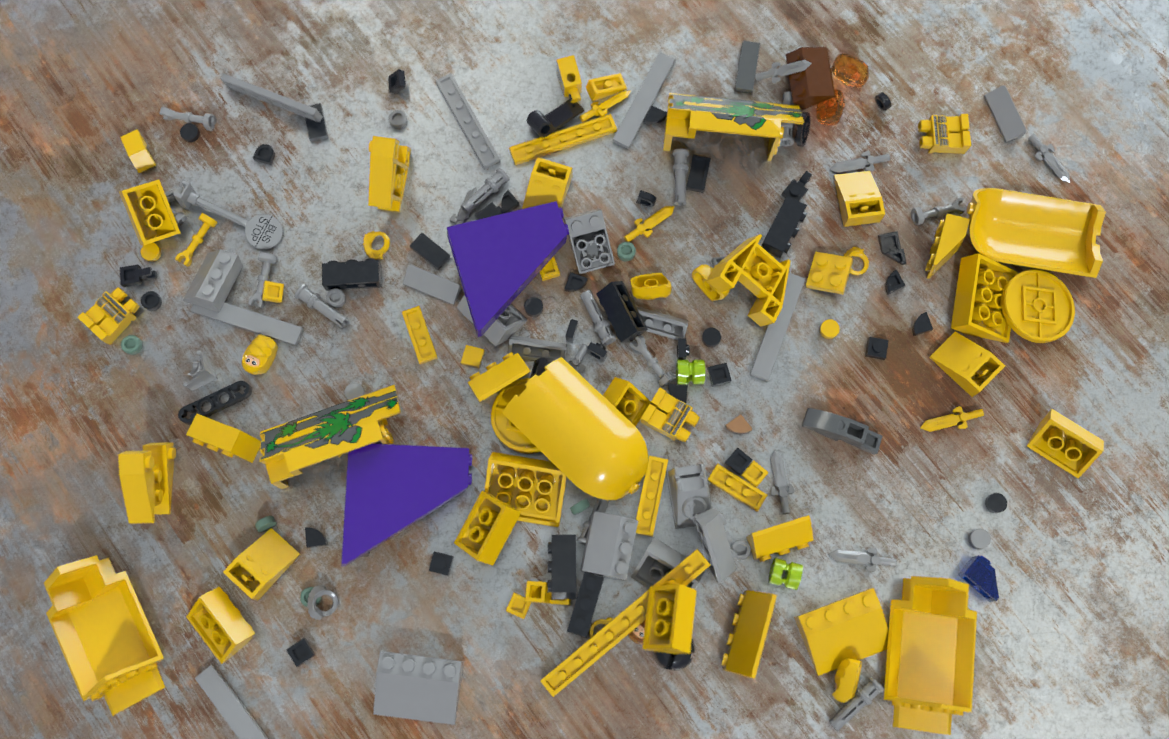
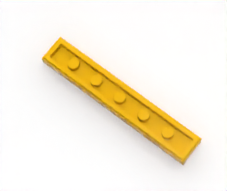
M608 114L551 133L543 138L539 137L511 146L509 151L516 166L537 159V157L540 158L617 132V127L612 115Z

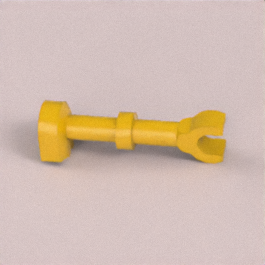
M203 212L199 216V220L203 222V225L197 234L192 236L193 240L187 249L177 254L175 258L178 262L186 258L183 264L187 267L191 265L192 254L199 243L202 244L204 241L203 237L209 228L215 227L218 223Z

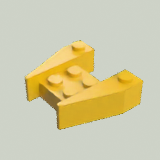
M373 136L369 142V152L371 154L368 206L400 212L409 169L411 148L400 146V141L397 139Z
M761 234L746 239L715 265L707 279V282L719 292L734 288L737 281L751 291L757 298L747 316L760 327L775 323L783 307L791 263L789 259L778 262L758 244L762 237Z
M173 442L148 443L142 445L143 451H125L118 454L119 476L129 523H154V515L171 513L174 459L176 458V449L173 447Z

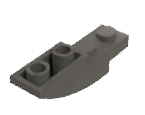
M807 408L802 424L803 427L834 441H844L873 455L878 454L883 437L868 430L869 426L813 408Z

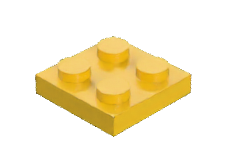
M815 251L806 288L844 295L853 258Z

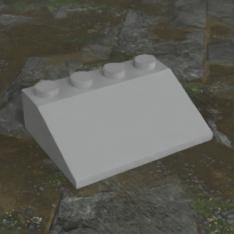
M380 651L376 672L373 714L455 725L464 661Z

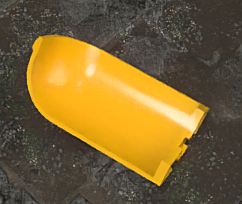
M982 188L974 191L971 202L967 206L968 219H970L968 228L972 244L981 255L996 262L1097 278L1103 260L1100 254V245L1096 244V236L1101 234L1106 214L1101 205L997 188Z
M562 357L545 366V372L539 377L535 374L525 384L527 388L520 396L515 394L502 414L572 483L585 493L603 500H617L629 493L631 495L634 494L640 487L638 483L645 475L648 466V451L643 436L619 410Z

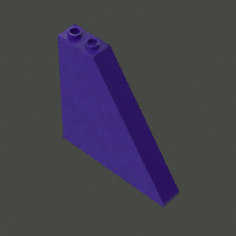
M556 201L447 227V237L477 337H481L566 243L569 228L563 222V210L561 207H558Z
M369 444L348 452L341 567L351 564L465 492L468 485L472 483V473H469V466H472V454H469V448Z

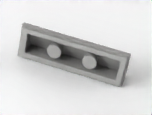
M1000 86L985 94L984 98L1005 142L1023 137L1027 130L1006 86Z
M409 264L403 280V285L452 305L455 304L461 291L460 284Z
M636 306L648 329L647 332L675 340L685 337L689 321Z
M511 336L508 354L511 352L513 355L518 353L522 359L531 361L543 358L548 360L547 363H551L560 357L565 360L567 344Z

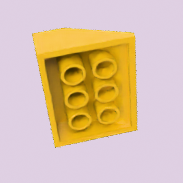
M979 253L961 258L951 328L963 334L1009 343L1011 327L1003 315L1001 297L1007 282L1017 275L1018 272Z
M492 452L488 459L484 491L520 511L521 514L517 521L559 527L567 477L551 461Z
M874 588L864 590L794 617L817 676L838 669L840 663L846 658L861 660L887 650L889 631Z
M745 590L743 594L740 593L737 605L740 608L738 614L735 613L732 620L734 630L733 633H729L726 645H729L728 652L723 654L721 660L724 671L755 679L777 595Z

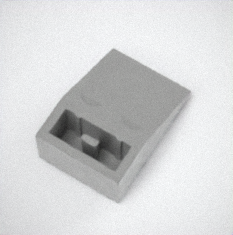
M595 209L563 218L564 224H567L569 228V235L567 236L579 274L615 265L602 210Z

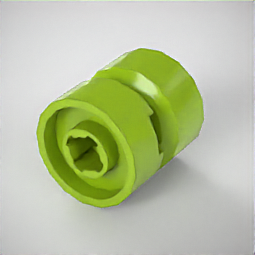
M677 360V385H688L689 382H692L694 385H704L705 361L693 360L689 362L688 360Z
M774 558L769 572L768 583L778 586L784 584L786 588L797 590L802 577L803 565L794 562L787 564L786 560ZM783 570H786L785 576L782 577Z

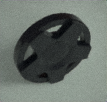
M803 112L804 123L797 124L795 142L799 147H804L809 135L811 122L809 112Z

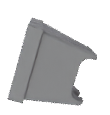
M705 464L666 470L675 529L696 526L693 515L713 509Z

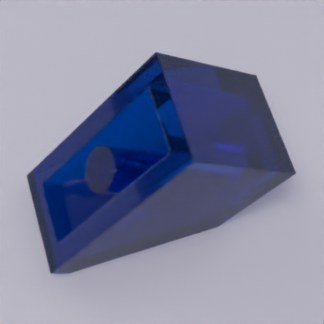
M974 556L968 561L958 576L989 602L997 601L999 594L995 569L984 556Z

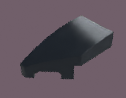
M898 231L877 235L882 254L901 265L907 264L904 248L901 249Z

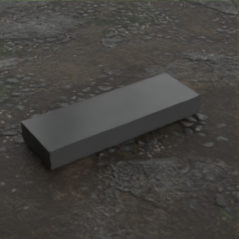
M743 40L735 91L753 92L760 43Z

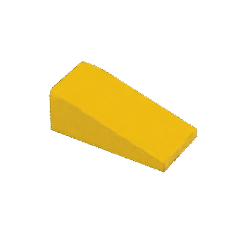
M621 73L590 79L586 85L591 101L600 100L627 89Z

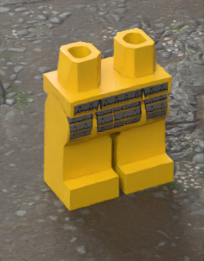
M968 114L948 117L944 115H931L929 119L920 120L918 131L927 132V136L920 137L919 148L928 149V153L965 154L971 147L970 131H968L970 129Z
M119 287L111 293L105 291L102 294L103 296L96 301L95 305L86 313L82 312L77 317L99 339L109 345L130 325L131 321L137 318L134 314L140 308L131 298L123 305L121 302L128 295Z
M660 387L641 417V423L669 437L673 441L678 439L686 443L691 432L683 428L684 424L688 423L695 427L700 416L692 411L693 407L674 398Z

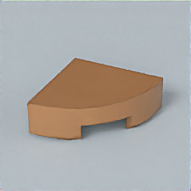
M741 414L725 425L729 431L739 434H746L753 430Z

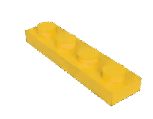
M649 455L636 516L638 521L636 534L653 537L668 459Z

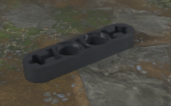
M237 381L182 407L178 417L183 423L191 425L197 414L196 411L202 416L209 417L250 397L252 388L245 381ZM241 386L246 388L243 394L239 392ZM222 394L229 395V400L226 403H220L219 399ZM205 402H210V410L203 412L202 405ZM188 411L193 413L190 415V419L184 418L187 416L186 412Z

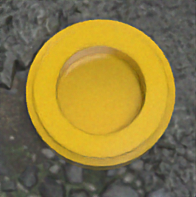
M155 243L143 245L141 248V256L148 262H155L161 257L162 251Z
M828 319L821 324L819 331L825 339H833L838 335L840 327L836 321Z

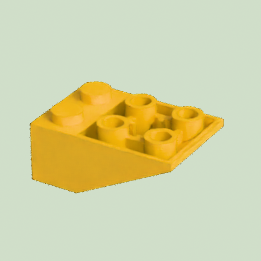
M537 157L522 209L555 201L558 207L562 208L573 177L572 167Z
M863 171L834 175L843 227L880 223L885 216L882 196L871 172Z
M947 213L945 219L940 220L934 235L935 241L930 250L931 256L925 268V271L928 272V279L958 251L966 236L970 219Z
M956 331L929 357L971 397L981 392L1005 367L990 351Z
M271 528L238 555L223 573L251 599L259 600L298 558L300 553Z

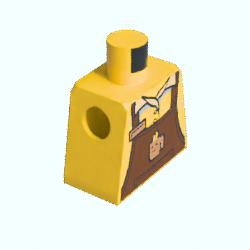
M571 55L557 59V77L564 97H569L571 103L579 102L581 100L582 81L575 56Z

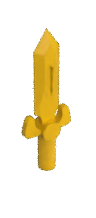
M631 90L621 91L600 103V105L598 101L591 103L592 109L580 115V120L585 122L593 116H605L608 113L606 109L627 98Z
M664 206L644 220V224H640L643 221L642 218L635 220L634 224L637 228L624 236L625 241L630 242L642 234L648 238L653 231L645 230L652 229L671 216L675 206Z
M959 406L952 410L953 414L926 420L920 429L931 432L955 426L958 422H962L961 425L957 426L958 429H966L968 427L967 420L982 417L984 412L982 409L965 413L962 407Z

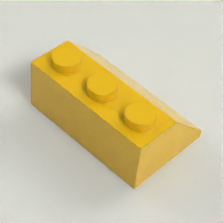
M159 179L119 191L140 245H147L180 234Z
M511 352L502 357L504 361L498 365L494 362L485 367L487 369L486 372L482 374L477 372L469 377L470 381L467 383L479 403L531 372L518 353L513 355Z
M614 377L603 394L635 427L651 403L630 381Z
M1051 409L1039 423L1027 447L1079 479L1104 451V440Z
M481 491L454 544L477 561L493 566L521 512L491 494Z
M807 515L748 535L746 539L751 547L753 559H759L760 562L772 559L771 555L775 553L782 556L790 553L791 548L797 547L800 550L809 547L808 543L813 541L810 516Z
M681 584L650 586L643 650L671 654H690L697 590Z
M220 586L200 596L186 616L221 664L225 663L248 644L255 635L252 626L246 622L239 609L233 605L228 595L223 592Z

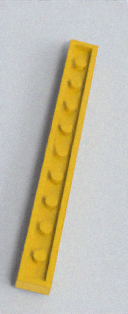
M697 548L653 586L673 584L686 586L711 564ZM649 589L540 680L552 697L646 620Z

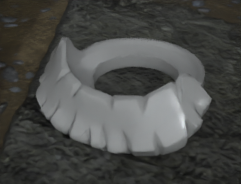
M324 585L315 586L309 593L307 602L308 613L315 620H321L323 617L333 614L338 606L336 594L327 590ZM322 595H329L333 600L332 607L327 611H321L316 607V599Z

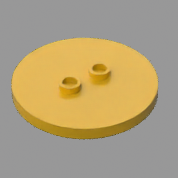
M1037 269L1025 270L1012 277L1003 289L1001 297L1003 315L1012 330L1022 338L1035 343H1049L1064 336L1071 328L1075 317L1074 301L1066 285L1053 274Z
M531 378L520 379L506 386L497 395L491 410V424L498 439L509 449L525 454L541 451L502 412L515 394L520 396L527 388L525 384Z

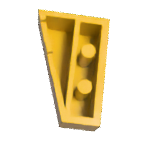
M196 414L186 434L193 438L192 442L203 446L205 443L207 444L206 448L215 452L222 450L221 454L230 458L236 456L253 463L260 449V440L239 429Z

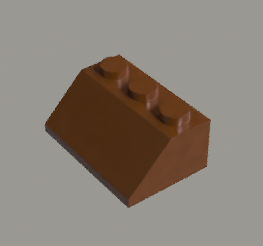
M801 47L785 54L787 64L801 60L812 63L804 71L789 74L792 99L795 105L800 106L804 110L836 97L827 47Z

